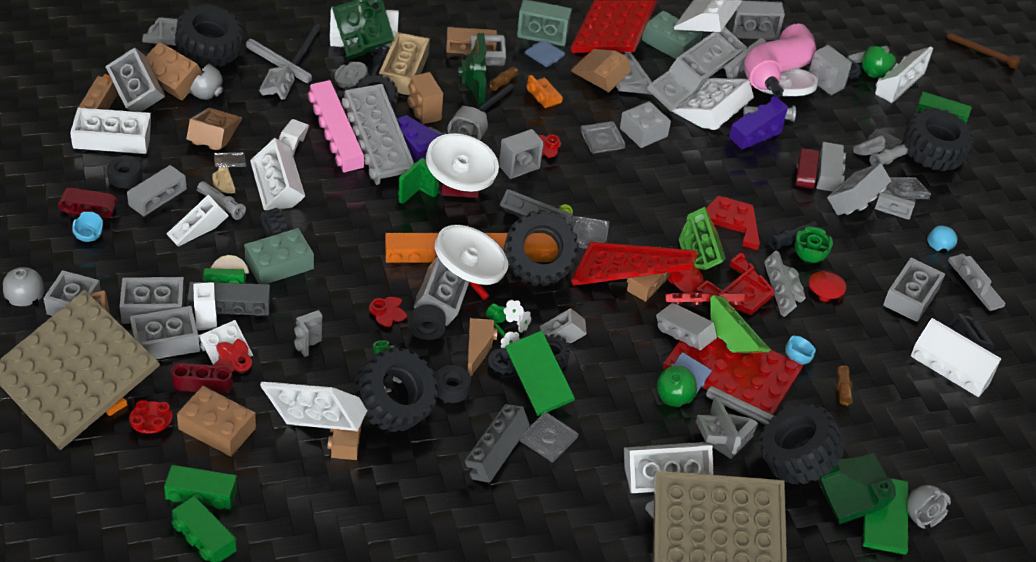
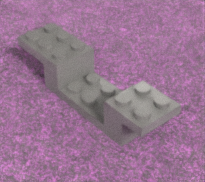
M724 27L721 32L712 33L677 57L669 71L650 83L647 90L672 111L700 91L710 76L721 68L725 69V65L732 61L735 56L741 54L747 47Z

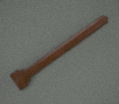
M952 33L947 34L948 39L1005 61L1013 69H1016L1021 57L1007 56Z

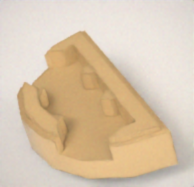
M220 166L219 170L213 173L214 187L224 193H235V187L228 166Z
M232 255L220 257L211 267L212 269H243L245 274L249 273L245 262L239 257Z

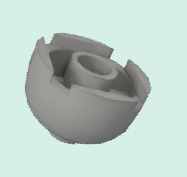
M208 64L202 69L204 73L198 74L190 88L191 94L204 100L211 99L215 95L218 97L223 90L221 87L223 83L222 75L215 67Z
M18 267L12 269L3 280V295L12 305L29 306L37 298L40 300L44 294L43 280L39 273L32 268Z
M934 485L920 486L910 493L907 500L908 514L921 528H925L924 525L929 523L933 527L947 515L948 510L946 506L947 502L951 503L950 497Z

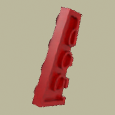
M667 293L666 302L683 305V302H691V305H702V302H710L711 305V297L716 295L725 297L730 305H741V301H745V293Z

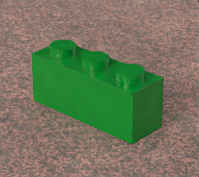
M923 92L916 113L927 108H939L942 111L947 110L951 114L958 115L957 117L962 118L966 124L972 106Z
M172 465L164 486L166 499L174 502H186L195 496L203 505L231 510L237 491V476Z
M195 496L172 510L173 526L178 532L182 531L191 546L195 545L199 549L200 555L204 560L221 562L236 551L235 537Z

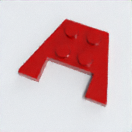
M717 196L706 208L713 224L745 233L742 246L758 250L760 242L753 205Z
M739 253L730 261L729 266L741 273L740 277L724 290L719 289L706 280L696 288L695 293H745V301H741V305L731 306L738 311L752 315L774 296L775 290L762 275L759 276L754 271L755 267L751 263H747L745 256Z

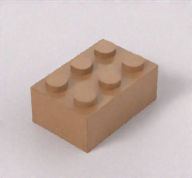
M158 42L146 56L161 89L181 101L191 91L190 88L198 74H202L197 63L161 42Z
M204 386L177 413L179 430L230 457L256 429L255 412Z

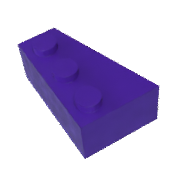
M773 96L771 102L765 106L763 104L758 106V111L752 115L748 113L732 124L729 138L741 149L779 135L783 130L788 106L779 98Z
M407 115L397 118L413 162L416 163L421 158L426 160V153L430 143L441 135Z

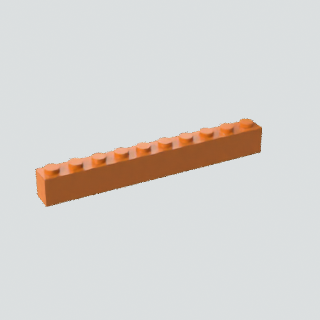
M386 233V263L433 262L437 257L434 245L439 233ZM485 233L505 252L504 244L508 233ZM533 233L525 239L524 251L533 262H553L557 258L559 253L558 245L551 236L545 233Z

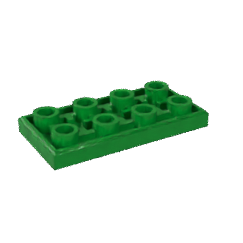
M542 331L505 346L537 416L575 400Z
M891 479L895 485L896 496L886 507L864 516L863 547L906 555L908 551V482Z

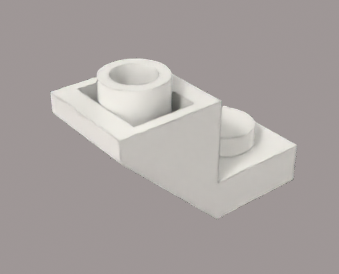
M292 119L281 132L279 141L289 146L294 155L298 142H303L309 125Z
M214 282L194 284V308L197 330L217 328Z

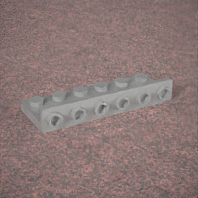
M383 84L345 90L342 104L344 109L348 111V120L352 122L353 132L358 137L359 146L363 150L364 162L369 166L370 178L374 179L375 184L378 185L381 178L401 175L409 170L414 162Z

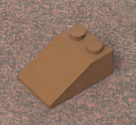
M593 49L572 69V72L610 92L631 70L628 57L613 50Z
M207 108L190 119L187 140L192 141L196 145L204 144L213 150H220L227 145L240 124L242 117Z

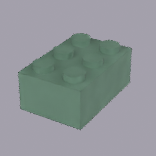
M523 0L519 14L517 37L540 42L545 40L550 44L565 46L569 33L572 9Z
M662 11L647 23L642 35V41L677 59V57L701 41L702 31L674 30V26L679 19Z
M299 228L244 244L245 261L258 284H268L314 269V253Z

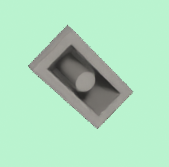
M571 308L540 326V331L544 335L550 337L551 334H554L555 338L559 335L561 336L560 340L566 339V343H573L587 334L585 319Z

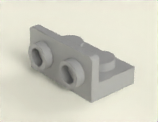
M288 66L272 68L269 70L259 91L262 95L278 93L281 100H284L295 80L294 74Z
M319 310L296 318V327L294 328L296 340H294L296 349L301 351L304 357L309 355V345H315L322 341V314Z

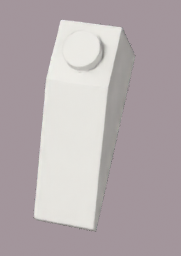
M207 195L167 235L179 247L215 229L229 215L217 202Z

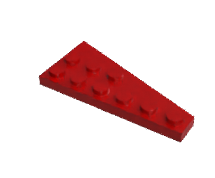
M590 242L571 281L573 286L690 270L693 269L698 255L696 250Z

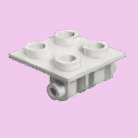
M235 320L199 335L202 342L200 348L202 351L206 350L213 365L221 359L216 350L218 343L228 342L233 345L235 340L240 339L247 344ZM248 346V355L251 357L253 354Z

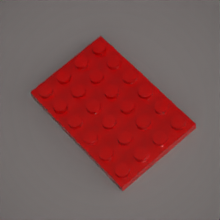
M594 0L571 46L572 53H590L593 49L635 52L658 0Z
M719 337L702 350L691 347L680 340L663 364V369L670 367L672 364H675L683 352L712 370L704 382L705 386L701 388L708 390L713 386L771 415L775 414L803 368L802 364H798L773 350L766 353H733L726 347L727 344Z

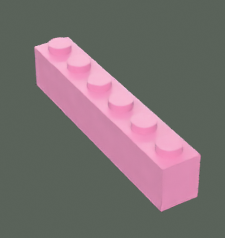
M331 81L311 84L308 98L310 103L313 102L315 115H319L321 128L324 127L325 138L330 141L331 152L336 154L337 165L341 166L343 173L364 168L363 152Z

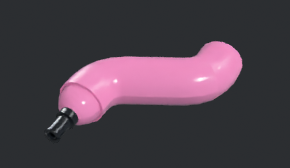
M793 24L782 32L779 40L761 43L752 48L747 53L744 61V71L751 85L756 89L771 90L775 97L782 96L784 90L779 85L781 73L800 69L809 64L813 59L816 43L812 33L805 25Z

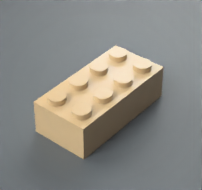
M397 32L395 41L392 43L379 74H383L384 78L387 76L390 78V81L395 83L394 87L397 86V93L410 95L408 89L410 76L421 74L429 55L430 39Z

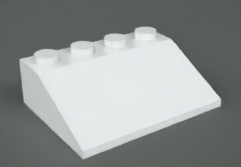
M693 0L674 26V30L721 32L742 0Z
M708 78L700 91L676 107L672 112L702 128L718 129L721 124L729 120L734 113H737L740 108L747 105L754 98L748 79Z
M261 382L260 384L286 424L358 431L367 412L359 397L336 388Z

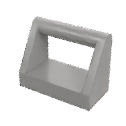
M477 35L470 36L471 51L474 48ZM485 35V42H500V51H486V66H504L506 59L504 35Z
M886 189L879 194L875 209L910 219L916 198Z
M729 414L732 423L740 430L738 434L741 436V445L737 448V454L755 435L758 422L752 418ZM726 444L712 445V447L730 459L736 455L730 453Z

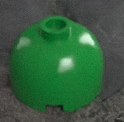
M877 46L869 47L862 57V68L870 77H884L888 71L894 68L896 58L891 52L888 54L885 52L886 49Z
M805 227V230H800L797 233L794 244L795 251L799 258L806 262H821L828 257L833 245L832 237H828L823 229Z
M678 365L670 366L663 370L657 381V392L660 399L665 404L673 407H681L683 404L692 402L697 392V382L693 373L689 369Z

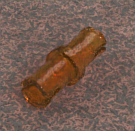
M510 67L505 72H500L495 79L489 82L490 88L495 91L502 85H507L512 78L518 75L517 69Z
M840 366L837 369L838 382L836 385L840 394V404L850 405L853 402L851 392L853 383L850 380V370L847 366Z

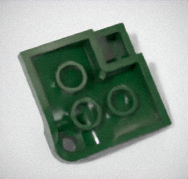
M354 0L332 7L349 60L363 56L375 48L395 41L382 0ZM374 5H379L377 9L373 8Z
M477 33L473 50L465 60H462L461 67H458V77H461L462 84H466L472 90L478 106L485 103L486 44L484 33Z
M874 453L856 458L838 459L837 466L831 468L830 473L819 477L823 493L839 524L876 512L889 505L896 496L893 481L887 477Z

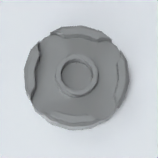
M350 62L347 66L344 64L336 70V83L341 88L355 86L356 83H359V79H365V75H369L368 69L361 62Z

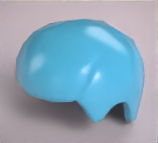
M82 212L80 217L73 222V234L77 239L84 242L95 241L102 234V218L94 212Z
M941 225L936 226L929 233L927 241L937 251L943 248L949 251L957 245V235L950 227Z
M794 335L791 336L785 347L789 359L802 365L810 363L816 351L815 347L806 339Z

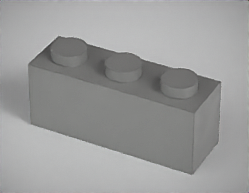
M823 142L819 154L817 189L834 192L844 183L845 176L842 175L845 171V164L843 163L846 158V153H843L844 145Z
M169 165L127 192L128 204L142 216H145L185 191L186 177Z
M671 303L656 315L660 331L698 350H702L717 338L714 322L675 303Z

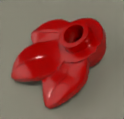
M538 135L543 141L542 156L545 155L547 158L556 156L558 153L557 149L561 146L559 137L556 135H548L547 137Z
M397 297L377 298L369 306L370 313L376 316V321L384 327H392L393 322H401L407 318V314L399 308L402 299Z
M237 339L233 345L228 342H221L216 345V350L221 359L215 362L213 366H225L230 368L232 372L237 371L240 373L246 372L251 368L252 359L248 355V346L244 341ZM238 360H244L245 363L240 364Z

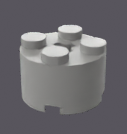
M462 106L449 122L448 134L468 135L480 141L488 128L487 115L474 107Z

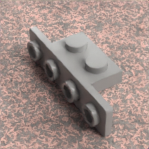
M774 251L764 261L771 286L775 290L774 295L780 314L785 317L797 306L795 300L802 302L806 297L799 279V273L794 268L783 265L779 252Z
M964 254L949 258V263L988 310L992 311L1005 306V302L991 287L992 281L971 256L966 257Z
M714 396L710 411L711 416L697 415L696 423L706 443L712 445L726 444L730 453L736 454L737 448L741 445V436L738 434L735 424L732 423L730 415L727 413L719 396Z

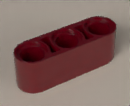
M801 148L795 186L809 189L814 188L819 151Z
M66 188L58 203V207L66 213L81 215L82 212H94L101 218L108 219L114 212L117 198L109 193Z
M179 363L173 366L171 370L173 387L179 391L198 392L204 386L218 394H226L233 388L232 371L225 366Z

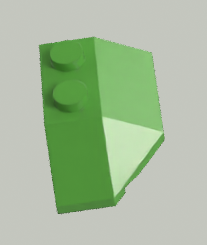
M703 207L688 214L687 222L679 237L681 249L697 251L698 257L694 265L698 269L706 270L723 262L726 257L717 230L706 208Z
M716 295L711 297L710 321L714 322L717 337L724 340L727 344L726 347L731 352L744 354L766 353L771 350L729 304L725 297Z

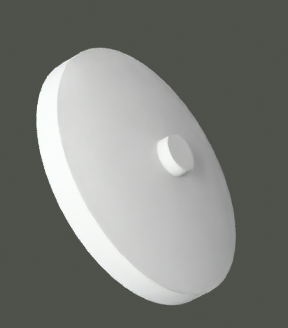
M802 69L781 73L779 85L784 90L782 96L810 94L817 89L818 79L815 75ZM761 90L763 92L773 94L771 90Z
M455 133L441 135L430 143L426 153L427 166L435 178L457 190H483L494 182L498 174L499 163L493 151L483 142L468 135Z
M450 225L443 228L435 240V251L440 261L451 272L467 281L483 285L494 284L503 278L508 269V260L502 248L492 238L477 229L463 225Z

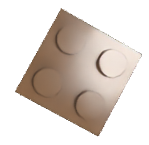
M431 73L410 76L408 104L409 107L413 108L415 117L419 118L422 124L441 120L443 92Z

